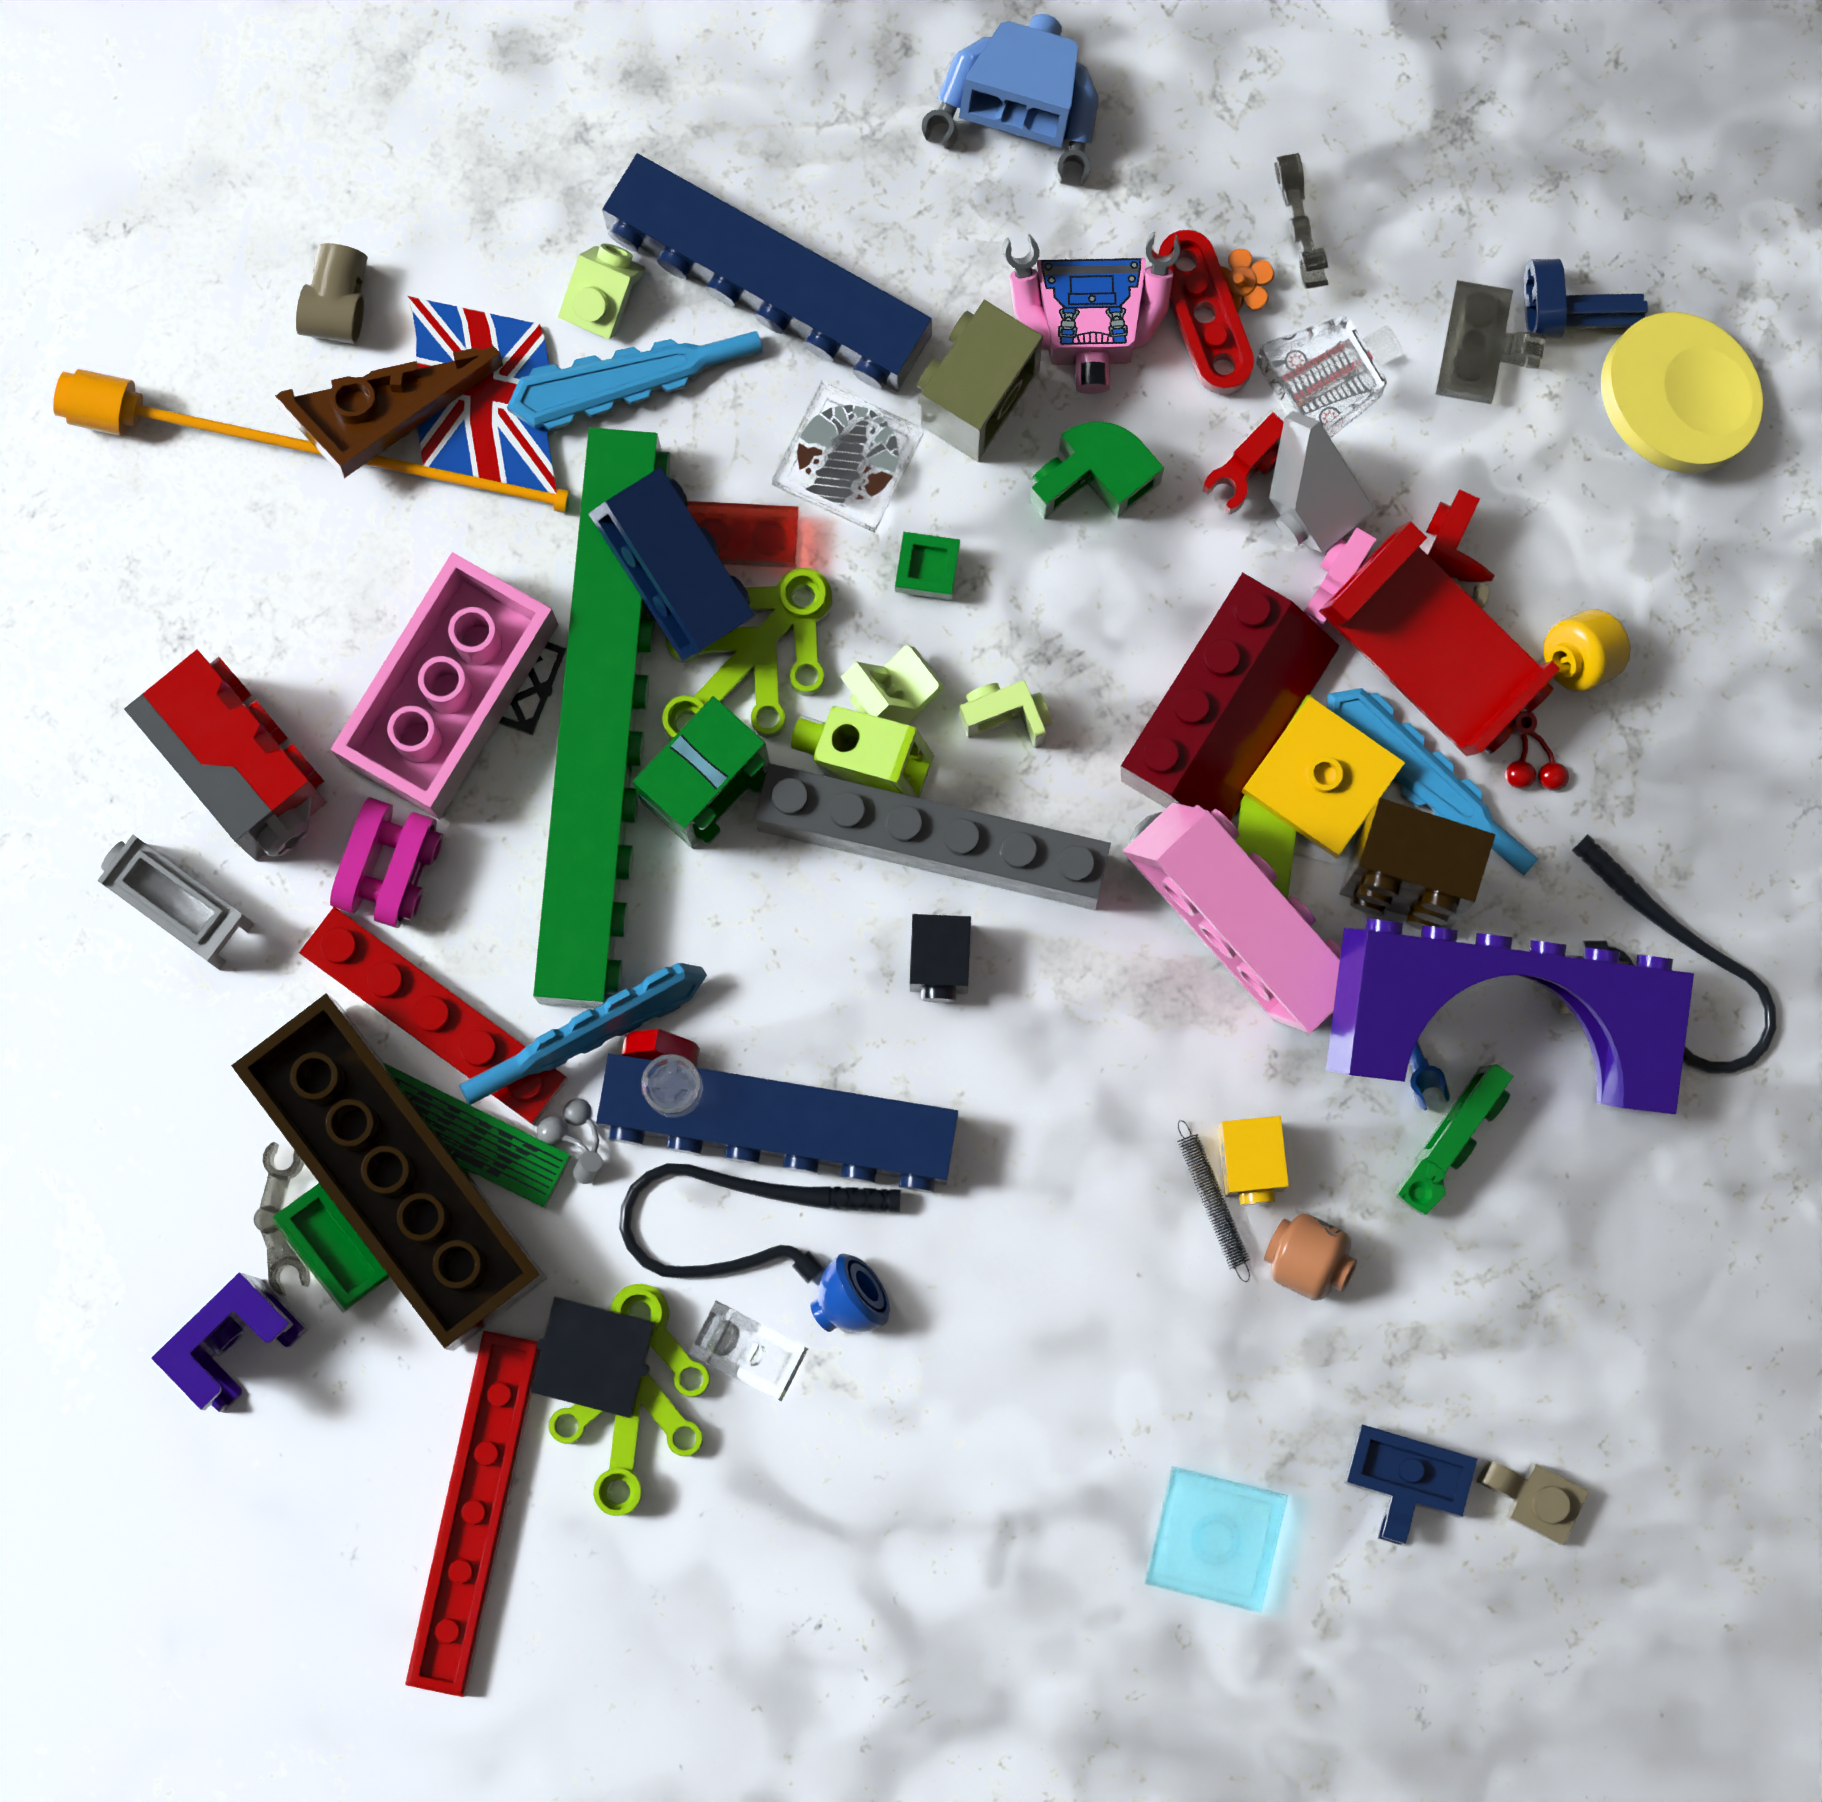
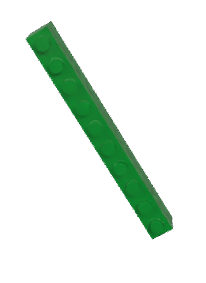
M591 427L588 429L533 997L539 1004L596 1008L604 1004L610 998V995H615L621 990L622 960H613L615 937L625 938L627 929L628 903L619 902L621 880H630L632 874L633 845H624L626 822L636 823L638 813V793L635 788L629 787L631 766H641L643 759L644 732L635 731L637 709L646 710L648 704L649 675H640L642 653H652L655 623L654 619L646 618L647 605L588 513L659 467L669 477L670 452L661 451L658 433Z

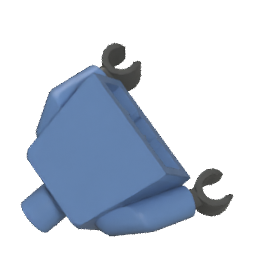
M1047 14L1033 16L1028 26L1011 21L1000 23L992 37H982L954 56L937 99L942 101L939 109L927 113L922 120L921 127L926 141H928L931 130L936 124L946 123L949 125V128L944 135L942 145L944 149L952 147L958 137V129L953 117L957 108H960V119L1059 148H1062L1064 139L1069 140L1068 151L1061 155L1055 169L1056 178L1061 183L1064 172L1063 165L1068 161H1075L1083 169L1080 186H1082L1086 182L1091 170V161L1085 154L1086 143H1092L1099 99L1087 67L1077 62V43L1072 39L1060 36L1062 32L1061 24L1057 19Z

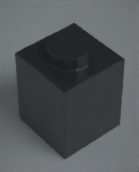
M912 914L909 985L910 992H921L922 1001L952 1003L956 1002V993L968 994L971 916Z

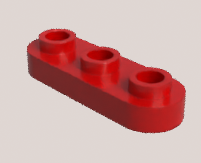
M1194 230L1176 231L1162 242L1158 255L1166 256L1174 250L1175 235H1177L1180 239V255L1178 259L1188 257L1193 260L1196 267L1191 271H1182L1177 268L1175 263L1169 266V269L1173 272L1169 299L1171 308L1200 383L1206 389L1216 394L1226 395L1235 393L1242 389L1250 379L1254 366L1251 346L1211 242L1203 234ZM1206 308L1212 311L1215 318L1209 323H1202L1195 318L1194 313L1198 309ZM1218 360H1227L1233 365L1234 371L1230 374L1222 375L1214 369L1213 364Z

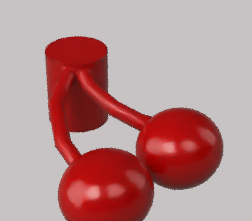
M1520 711L1509 725L1514 729L1513 735L1521 736L1523 750L1520 759L1512 762L1506 768V781L1514 788L1525 789L1530 787L1536 780L1535 768L1525 761L1528 753V738L1526 734H1529L1540 743L1547 753L1550 762L1543 765L1538 772L1540 784L1552 791L1564 788L1569 781L1568 770L1562 764L1555 762L1551 749L1544 739L1534 732L1537 727V718L1534 713Z

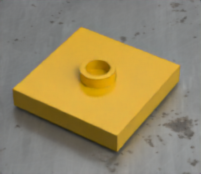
M1309 696L1241 792L1337 859L1405 762Z

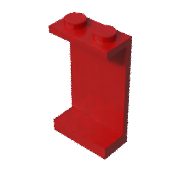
M1410 521L1397 528L1324 604L1319 612L1466 757L1482 753L1484 750L1490 755L1500 748L1513 734L1514 729L1509 723L1523 708L1528 713L1532 712L1550 695L1554 688L1548 682L1560 668L1553 661L1539 665L1419 547L1427 537Z

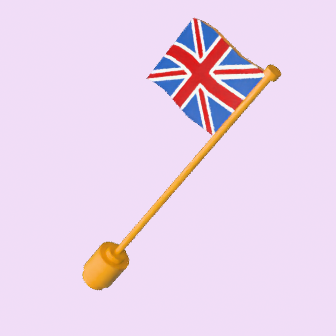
M407 296L413 313L417 339L416 361L419 369L455 361L453 352L471 348L488 349L492 346L500 352L503 366L417 427L423 465L382 456L374 457L365 465L554 505V511L566 513L570 491L559 488L556 491L548 442V429L545 427L534 429L507 410L508 403L520 378L529 376L533 368L549 365L545 338L540 324ZM77 369L75 373L63 371L56 384L53 412L57 417L66 418L68 425L123 436L129 426L136 427L140 417L322 455L307 440L143 406V395L135 392V383L131 379Z

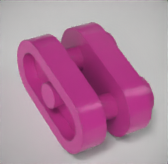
M368 797L358 814L331 890L330 906L354 914L360 907L363 899L376 903L374 921L399 928L404 919L413 921L417 915L424 889L417 885L424 866L432 867L435 864L442 846L443 834L436 832V819L416 812H412L409 815L404 827L391 823L393 805ZM386 845L395 848L384 881L373 878L372 874L382 847Z

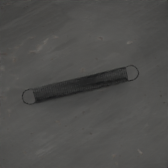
M1179 1120V1121H1178V1130H1179V1133H1180V1134H1181V1132H1180V1129H1179V1122H1180V1121L1184 1122L1183 1120ZM1186 1124L1190 1136L1177 1142L1190 1137L1193 1138L1179 1143L1178 1145L1191 1141L1179 1148L1191 1143L1194 1144L1180 1149V1151L1197 1145L1181 1153L1195 1149L1182 1155L1185 1156L1198 1151L1184 1157V1159L1196 1155L1185 1160L1186 1162L1199 1157L1186 1163L1189 1164L1200 1160L1188 1165L1187 1167L1200 1163L1188 1170L1203 1165L1190 1171V1173L1204 1168L1191 1175L1204 1171L1192 1178L1205 1174L1193 1179L1195 1181L1205 1177L1194 1182V1184L1206 1180L1195 1186L1209 1182L1196 1189L1207 1186L1197 1191L1199 1192L1210 1188L1199 1193L1200 1195L1208 1192L1200 1197L1211 1194L1201 1200L1214 1196L1202 1203L1212 1200L1203 1204L1204 1206L1215 1202L1204 1208L1216 1205L1205 1211L1216 1208L1206 1213L1209 1214L1217 1211L1208 1215V1217L1220 1213L1209 1218V1220L1215 1217L1218 1218L1210 1222L1221 1219L1211 1225L1219 1223L1212 1228L1222 1225L1213 1230L1225 1227L1214 1233L1223 1231L1216 1236L1226 1233L1217 1237V1239L1227 1236L1218 1240V1242L1222 1240L1225 1241L1219 1244L1228 1242L1220 1247L1226 1246L1221 1250L1229 1248L1223 1251V1253L1232 1250L1224 1255L1230 1254L1225 1257H1231L1226 1261L1234 1260L1227 1262V1264L1232 1263L1228 1266H1235L1229 1269L1234 1268L1236 1270V1266L1245 1264L1250 1258L1246 1256L1248 1253H1245L1247 1250H1244V1245H1241L1243 1242H1240L1242 1241V1239H1239L1241 1238L1240 1234H1236L1239 1231H1235L1237 1230L1235 1228L1236 1225H1234L1235 1222L1231 1220L1233 1217H1230L1232 1214H1229V1209H1226L1228 1208V1206H1225L1227 1205L1225 1203L1226 1200L1222 1198L1224 1195H1221L1223 1192H1220L1219 1184H1216L1218 1183L1216 1181L1217 1178L1212 1173L1213 1170H1211L1210 1162H1207L1209 1159H1206L1208 1156L1203 1151L1204 1148H1202L1201 1140H1198L1200 1138L1197 1137L1199 1134L1191 1136V1131ZM1246 1265V1268H1247L1248 1273H1249V1279H1250V1272H1249V1269H1248V1267H1247V1265Z

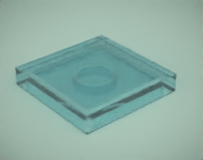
M1171 1466L1144 1584L1261 1613L1288 1495Z

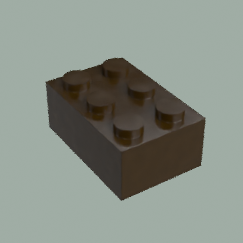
M1379 798L1359 829L1339 894L1352 898L1350 906L1369 914L1384 915V911L1387 909L1406 915V924L1422 930V926L1451 929L1476 901L1496 834Z

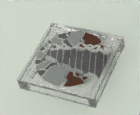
M821 380L772 478V485L875 533L924 435V428Z

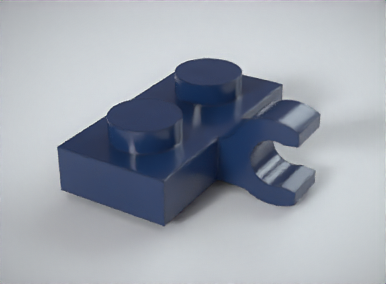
M1362 1424L1358 1429L1344 1484L1390 1497L1381 1521L1378 1539L1401 1545L1402 1543L1406 1544L1416 1505L1454 1517H1463L1478 1459Z

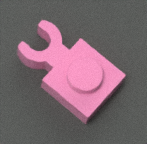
M1358 527L1348 542L1342 539L1336 542L1329 549L1320 565L1328 573L1304 612L1321 628L1327 619L1319 610L1363 565L1376 542V538Z

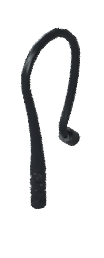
M1587 834L1571 851L1576 856L1581 857V860L1587 866H1590L1589 868L1596 875L1600 876L1612 890H1615L1614 892L1618 896H1621L1635 910L1696 953L1746 981L1759 995L1764 1008L1765 1027L1758 1043L1746 1056L1730 1062L1709 1061L1694 1055L1685 1046L1683 1061L1689 1066L1707 1073H1735L1753 1066L1769 1049L1777 1029L1776 1007L1768 986L1752 971L1719 952L1680 924L1655 902L1641 885L1636 883L1635 879L1631 875L1629 876L1627 871L1616 863ZM1606 940L1582 941L1581 956H1583L1584 947L1620 952L1619 961H1628V965H1634L1631 958L1624 951L1608 946Z
M666 1163L646 1171L630 1185L620 1207L619 1231L626 1249L643 1268L661 1277H713L756 1267L776 1258L787 1257L795 1262L792 1267L809 1284L825 1268L810 1251L803 1253L798 1248L790 1245H778L749 1256L708 1265H665L650 1258L637 1244L631 1229L632 1209L639 1193L657 1179L667 1175H682L731 1190L823 1209L833 1208V1210L844 1209L870 1212L877 1210L880 1212L900 1213L901 1189L876 1190V1188L859 1189V1187L841 1188L835 1186L831 1188V1186L806 1187L773 1184L739 1178L691 1164Z

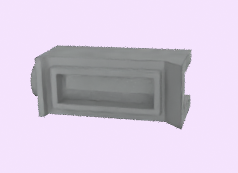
M132 834L126 844L123 841L118 842L108 852L101 864V869L104 872L97 880L99 883L218 970L226 963V960L218 954L238 927L248 933L254 926V923L245 915L134 834Z

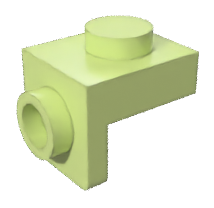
M603 243L600 247L593 246L578 256L558 318L608 340L616 335L633 284L642 279L645 267L631 261L633 255L629 251L612 244Z
M904 646L884 667L856 661L841 676L853 693L850 700L858 712L906 725L943 690L942 681L918 650L911 646Z
M1025 680L1000 689L998 683L982 686L967 694L968 702L960 705L959 717L968 738L1021 717L1033 747H1037L1045 743L1046 731L1044 727L1052 724L1047 705L1041 693L1038 692L1031 695Z

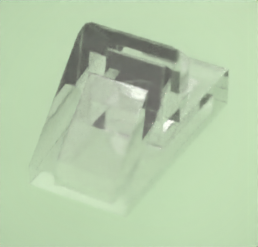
M716 1300L689 1355L782 1402L808 1348Z

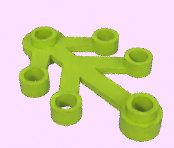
M797 568L786 573L777 586L745 587L750 597L749 606L752 610L774 611L760 626L737 627L684 661L681 660L666 637L669 654L679 662H690L696 659L700 653L735 652L694 697L678 696L666 705L662 721L665 731L671 740L680 731L676 727V722L680 716L684 714L695 715L712 696L722 702L753 668L755 671L756 705L751 712L752 727L758 735L765 738L779 735L785 728L786 717L782 706L779 704L776 643L792 626L794 627L797 662L793 664L790 670L791 686L798 694L803 696L815 695L822 689L825 677L823 668L818 663L816 622L828 613L832 604V591L829 582L821 573L810 568ZM802 589L811 591L815 596L812 604L806 607H800L793 602L794 594ZM810 668L817 672L818 679L813 685L803 686L798 683L796 676L802 669ZM765 710H773L779 715V721L774 727L764 728L757 722L759 714Z
M632 1284L623 1288L613 1299L610 1310L629 1315L630 1309L634 1304L639 1302L646 1303L651 1309L649 1320L656 1322L650 1346L674 1372V1385L676 1389L687 1397L702 1395L709 1387L710 1374L704 1365L691 1360L666 1328L670 1312L664 1295L656 1288L647 1284ZM688 1368H697L703 1375L702 1385L696 1390L689 1391L682 1386L681 1376ZM649 1373L642 1376L633 1417L627 1418L615 1415L609 1470L603 1472L594 1484V1500L600 1510L608 1515H627L638 1507L642 1499L643 1488L641 1481L633 1473L641 1403L665 1432L668 1447L676 1455L692 1456L700 1450L703 1444V1433L700 1427L683 1418ZM574 1404L570 1408H561L554 1412L549 1420L550 1434L560 1443H575L583 1437L586 1425L604 1411ZM571 1414L578 1421V1429L573 1436L565 1438L558 1433L557 1422L561 1416ZM682 1427H689L696 1434L695 1445L688 1450L679 1449L674 1442L676 1431ZM616 1480L625 1481L630 1488L629 1498L621 1504L613 1502L608 1494L610 1485Z

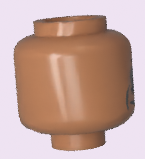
M1304 1213L1298 1215L1292 1221L1283 1219L1270 1240L1264 1257V1261L1271 1264V1277L1276 1283L1315 1301L1327 1297L1333 1288L1343 1292L1357 1265V1259L1349 1256L1351 1238L1346 1231Z

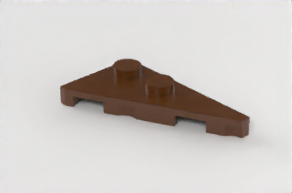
M494 346L488 349L471 348L453 352L455 361L420 369L417 361L373 370L363 377L347 376L331 380V389L295 396L293 389L281 391L275 397L279 409L345 479L501 368L503 362L500 352Z

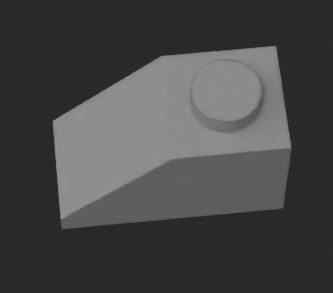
M1295 411L1284 418L1269 498L1280 514V517L1276 519V523L1283 535L1295 546H1299L1302 543L1324 553L1373 513L1375 509L1320 421Z

